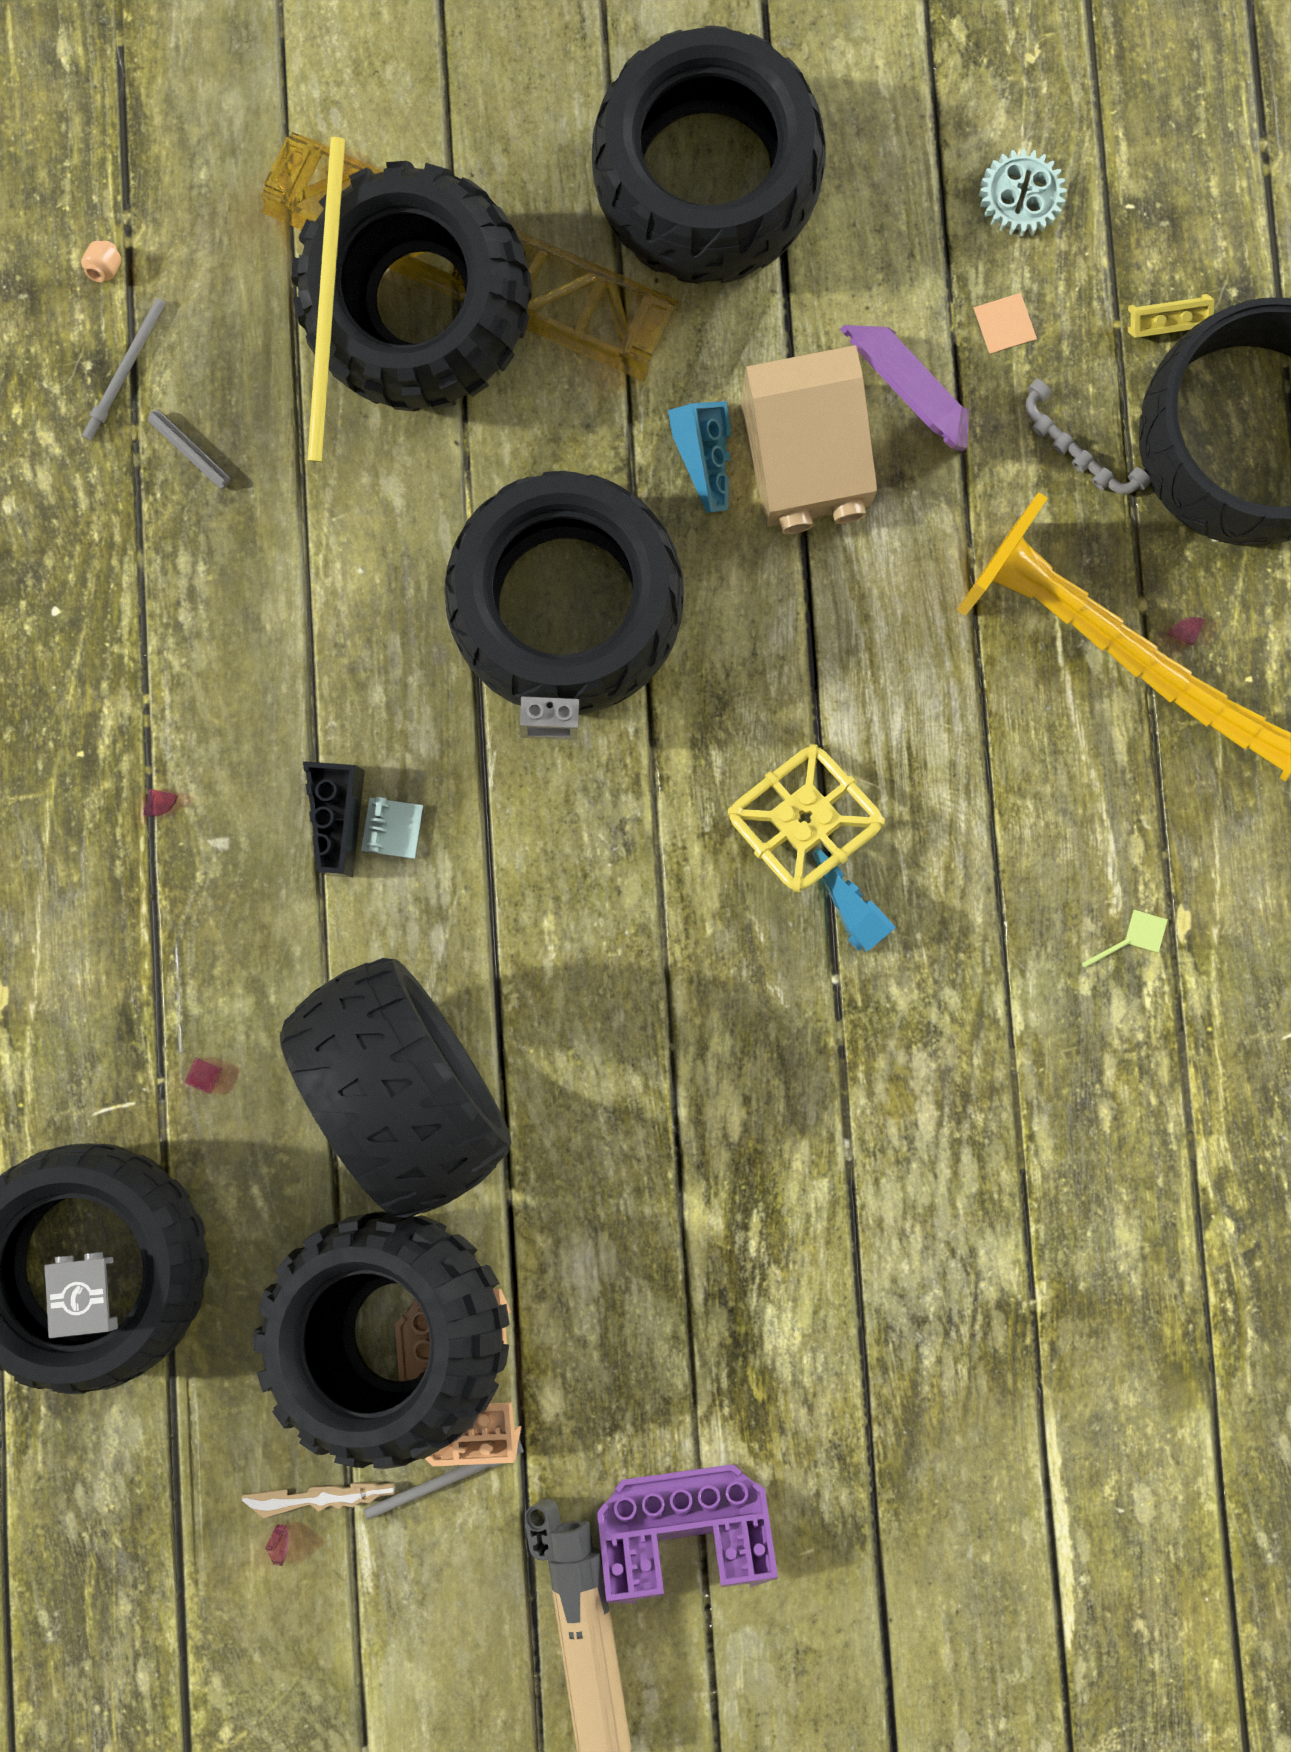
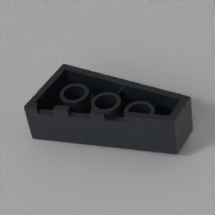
M303 761V768L307 779L306 792L309 796L311 810L309 811L310 822H312L314 834L312 839L316 870L318 873L327 876L353 878L365 770L356 765Z

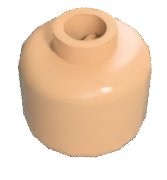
M92 241L81 259V265L85 274L96 282L110 281L121 264L119 252L115 245L109 241Z

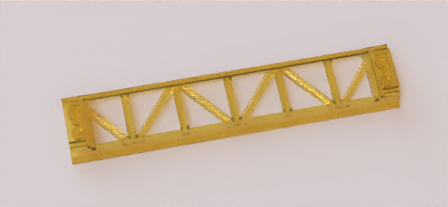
M294 132L291 133L290 137H286L264 182L265 188L261 194L264 204L262 213L299 230H302L306 219L316 221L319 217L318 215L298 207V204L327 191L328 178L308 187L307 185L321 157L329 159L330 147ZM344 154V166L348 168L343 170L342 183L351 180L349 175L366 167L371 169L374 174L384 172ZM515 229L521 243L536 250V255L528 270L531 274V287L547 255L588 272L528 301L527 313L530 317L526 330L645 381L649 372L650 360L673 311L679 310L681 301ZM425 252L407 254L396 260L388 268L464 302L465 286L458 270L456 269L455 272L450 274L415 258ZM595 282L573 328L534 311ZM605 286L622 341L620 348L584 333ZM617 286L643 296L630 327L627 324Z

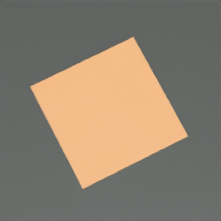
M1021 293L973 307L989 354L1037 339Z

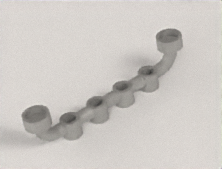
M1035 379L1028 387L1030 394L1026 399L1025 407L1028 416L1035 422L1032 426L1033 431L1042 438L1046 434L1050 435L1055 440L1052 443V447L1059 454L1064 455L1068 451L1075 458L1072 461V465L1079 472L1084 473L1088 469L1095 476L1092 479V483L1098 489L1104 490L1108 487L1117 494L1125 495L1137 489L1144 490L1151 483L1149 475L1138 467L1128 475L1130 482L1123 484L1117 481L1111 471L1100 466L1088 451L1082 450L1069 434L1057 428L1051 418L1038 411L1036 407L1037 401L1044 402L1051 395L1050 388L1039 379Z

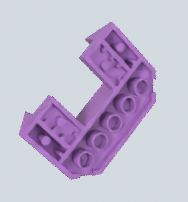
M844 325L840 329L846 337L849 336L851 338L849 342L852 345H856L857 351L934 433H937L940 437L943 436L945 438L944 442L952 449L962 452L967 449L969 409L961 406L895 336L897 332L888 327Z
M733 1464L621 1480L615 1488V1492L597 1512L607 1603L637 1604V1599L664 1596L658 1541L714 1533L721 1588L750 1584L751 1588L778 1579L765 1489L744 1475Z

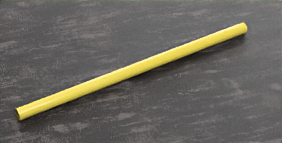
M331 137L307 459V461L322 462L345 151V139L341 137Z

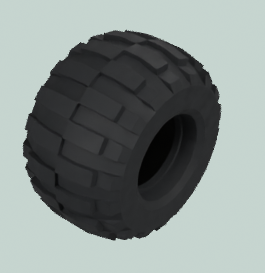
M409 161L386 162L387 168H384V172L376 174L366 167L349 175L351 185L341 192L329 371L333 377L358 395L375 404L381 403L391 406L395 410L416 412L420 408L431 407L434 410L454 406L457 404V399L468 394L474 397L487 388L489 384L486 381L499 369L502 372L506 369L515 356L512 350L518 338L523 339L530 317L527 313L528 301L532 297L531 274L528 271L525 260L526 253L515 229L501 207L497 206L488 196L487 192L470 179L464 177L460 179L450 169L425 163L424 169L415 168ZM327 194L319 201V204L324 208L316 221L306 219L298 238L304 245V249L299 258L293 257L291 274L292 283L298 287L299 297H293L298 322L307 333V344L314 355ZM415 252H429L447 259L456 267L464 282L466 296L458 315L443 332L428 341L413 344L397 338L386 328L379 315L377 292L382 276L396 260Z
M386 1211L346 1217L341 1222L328 1224L311 1234L303 1241L305 1246L294 1249L275 1270L279 1274L276 1279L278 1283L271 1284L264 1290L258 1307L259 1310H262L260 1315L265 1318L263 1326L254 1330V1351L262 1353L264 1370L256 1373L262 1392L271 1390L277 1402L272 1412L284 1429L295 1427L299 1431L297 1437L301 1439L299 1444L314 1454L325 1455L330 1452V1455L336 1456L334 1463L355 1468H365L370 1464H373V1468L377 1469L405 1466L413 1461L425 1459L457 1441L473 1427L478 1414L485 1411L499 1386V1384L494 1382L496 1375L505 1369L509 1345L504 1344V1341H502V1328L510 1324L507 1304L498 1305L493 1288L500 1283L491 1266H480L474 1255L478 1250L460 1234L450 1235L445 1231L446 1225L423 1215L403 1218L392 1216ZM388 1284H400L412 1294L420 1305L429 1328L430 1354L425 1373L408 1381L389 1380L373 1372L364 1362L356 1342L355 1324L362 1304L375 1290Z

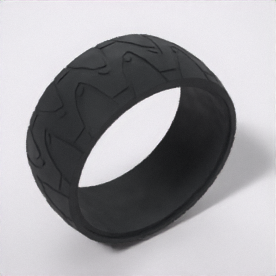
M1259 298L1238 303L1207 317L1188 331L1169 350L1164 360L1159 364L1146 390L1139 422V449L1142 465L1145 467L1144 471L1150 477V485L1159 500H1162V504L1172 515H1175L1174 517L1184 525L1203 536L1206 535L1208 538L1219 542L1243 546L1271 545L1291 541V506L1277 507L1255 504L1228 493L1209 479L1196 464L1185 445L1179 425L1177 408L1180 383L1186 367L1209 353L1225 348L1250 346L1271 349L1291 357V298Z

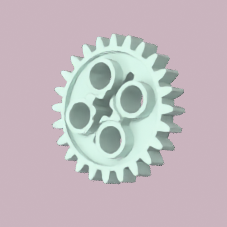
M1022 149L1020 156H1017L1016 152L1011 150L1009 159L1006 155L1001 154L999 162L993 160L991 167L986 169L985 178H982L980 184L982 188L979 192V197L983 198L980 207H988L984 214L985 217L993 215L991 225L997 222L1001 223L999 231L1009 227V235L1011 236L1015 229L1019 230L1020 237H1023L1026 230L1033 236L1036 228L1043 232L1046 228V223L1051 226L1055 217L1060 215L1062 211L1060 208L1063 207L1066 201L1063 197L1067 189L1061 188L1065 183V179H1057L1061 169L1052 170L1054 161L1046 164L1044 162L1045 154L1038 159L1036 158V150H1033L1030 156L1026 155L1025 149ZM1026 172H1029L1030 177L1024 192L1020 213L1016 214L1015 209L1021 194V187ZM1008 175H1015L1018 180H1013ZM1034 182H1041L1043 184V187L1035 185ZM1001 199H1007L1012 204H1005ZM1027 206H1033L1037 211H1031Z

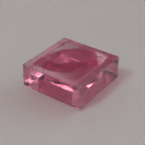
M195 1058L184 1083L211 1094L223 1068L200 1058Z

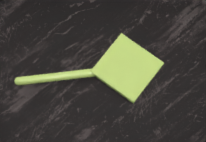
M1133 910L1126 939L1083 962L1082 966L1084 968L1128 944L1159 953L1168 919Z

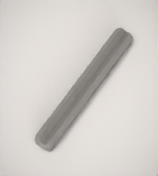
M156 409L149 414L148 421L220 489H224L230 484L231 477L160 410Z

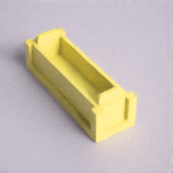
M1203 294L1201 298L1141 307L1129 305L1128 311L1131 313V327H1128V333L1137 338L1190 330L1214 314V299L1208 294Z

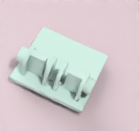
M382 797L369 798L361 851L415 859L423 805L390 801Z

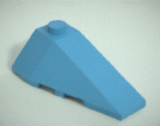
M727 401L691 403L668 410L673 439L706 512L728 510L729 478L725 471L726 462L730 461V452L726 451L727 438L731 437V425Z
M819 847L812 853L817 867L828 859ZM836 866L822 878L843 926L850 936L847 940L857 951L862 949L864 952H867L896 927L871 900L864 902L861 899L863 895L860 889L849 880L845 882L842 879L844 876L843 872Z

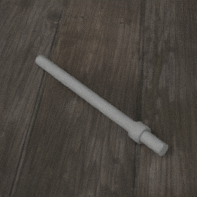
M156 298L100 403L92 409L89 415L91 419L82 434V437L92 441L100 424H104L109 414L107 412L166 305L163 300Z
M518 1442L516 1455L523 1453L520 1442ZM504 1463L464 1465L365 1508V1515L369 1520L486 1468H496Z

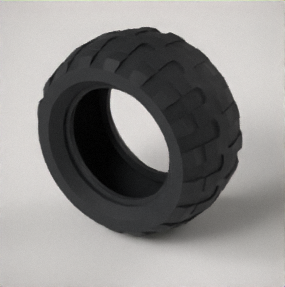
M81 1143L38 1152L0 1175V1370L14 1376V1381L28 1387L52 1389L53 1392L65 1394H85L90 1391L107 1390L118 1387L142 1375L159 1363L181 1342L192 1320L196 1318L202 1304L204 1282L208 1276L209 1252H206L204 1223L200 1214H196L189 1200V1194L176 1179L173 1180L166 1174L159 1164L144 1155L135 1154L120 1146ZM67 1198H80L97 1202L120 1216L129 1226L138 1242L143 1264L142 1284L138 1298L131 1312L118 1326V1329L109 1332L49 1338L48 1315L36 1301L27 1277L26 1257L31 1236L44 1215L59 1202Z

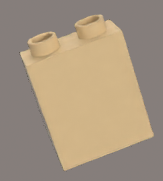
M856 345L746 366L741 409L766 527L780 525L783 534H796L811 529L814 526L812 518L833 514L836 524H846L866 517L865 508L871 507L877 493L863 374Z

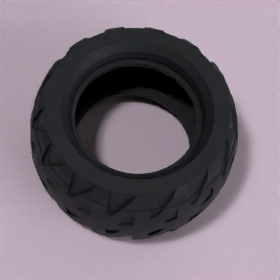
M705 26L704 28L686 31L677 30L661 36L659 41L645 50H638L624 64L619 77L610 84L601 103L592 137V170L594 185L598 195L597 198L610 227L625 247L634 252L639 261L652 270L676 276L677 280L695 284L721 280V283H727L742 279L760 267L762 269L784 253L800 234L812 214L820 194L826 161L825 134L819 106L800 69L789 57L784 58L775 50L770 42L751 33L748 35L723 26ZM702 113L728 116L745 124L761 139L769 153L772 168L765 179L754 190L737 200L718 205H701L687 202L666 191L648 170L644 156L654 138L668 125L686 116Z
M569 471L543 472L541 476L518 479L504 486L495 496L481 504L467 520L453 546L448 562L444 584L445 608L451 633L463 658L471 670L493 692L521 706V697L579 699L578 715L588 714L606 709L632 696L645 686L664 664L675 644L682 620L684 601L683 572L676 548L666 528L652 510L638 497L618 484L596 475L590 474L588 476ZM557 539L583 540L606 550L621 564L633 589L629 611L614 634L600 645L576 654L558 655L533 649L517 639L507 629L500 617V594L509 570L530 549ZM547 703V708H552L553 703Z
M381 958L344 971L314 990L284 1020L282 1031L280 1032V1044L289 1071L303 1100L324 1136L351 1175L373 1201L390 1215L410 1218L448 1204L481 1183L508 1154L512 1143L510 1133L488 1087L442 1013L416 978L400 961Z

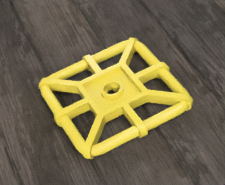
M810 744V747L800 750L775 771L766 773L764 775L765 778L737 799L732 807L728 808L727 813L733 826L755 850L754 854L757 858L763 859L787 887L793 889V892L798 893L812 886L838 864L843 865L847 862V857L873 838L885 826V818L882 817L879 809L856 785L857 781L852 776H848L827 752L818 748L817 744ZM809 758L806 784L790 795L779 783V780ZM817 759L840 783V786L825 797L814 786ZM771 787L784 800L771 811L744 810L747 805ZM849 792L870 817L842 816L835 810L832 804ZM804 813L812 814L810 816L811 822L803 821L800 823V815ZM743 820L771 821L780 832L767 843H762ZM840 826L867 827L841 849L837 848L828 837ZM786 840L797 850L794 878L771 853ZM821 842L832 856L803 878L806 853Z

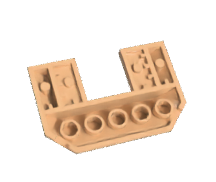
M501 1288L493 1289L498 1305L507 1304ZM414 1300L411 1307L395 1324L399 1381L412 1380L424 1374L429 1360V1328L420 1305ZM507 1304L508 1314H510L511 1310ZM506 1327L502 1328V1341H504V1344H507ZM512 1402L490 1403L485 1411L478 1414L471 1429L457 1441L430 1455L425 1460L432 1466L514 1463L521 1426H514Z

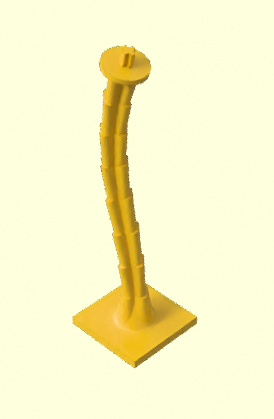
M1038 492L1014 524L957 611L966 616L992 582L1005 586L1032 599L1035 597L1065 624H1072L1101 651H1107L1134 677L1139 676L1168 702H1175L1206 727L1210 725L1243 749L1249 748L1283 770L1279 779L1286 782L1291 776V732L1265 721V717L1227 699L1228 695L1192 676L1190 670L1158 651V647L1123 624L1124 620L1088 597V592L1052 570L1053 566L1026 543L1023 534L1048 499Z

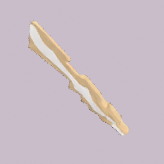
M375 1482L350 1483V1486L347 1487L338 1485L310 1486L307 1492L288 1494V1489L244 1494L242 1501L262 1518H267L307 1505H311L318 1512L328 1506H333L337 1509H340L342 1506L353 1508L360 1502L369 1504L377 1497L394 1495L395 1486L394 1483L380 1485Z

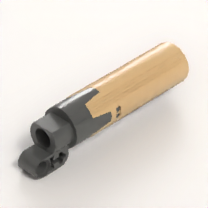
M542 1498L526 1511L525 1524L530 1553L537 1560H548L576 1751L630 1752L631 1742L610 1606L606 1602L601 1551L593 1547L589 1521H570L561 1524L559 1509L555 1501L550 1498ZM539 1510L544 1513L545 1519L539 1515Z

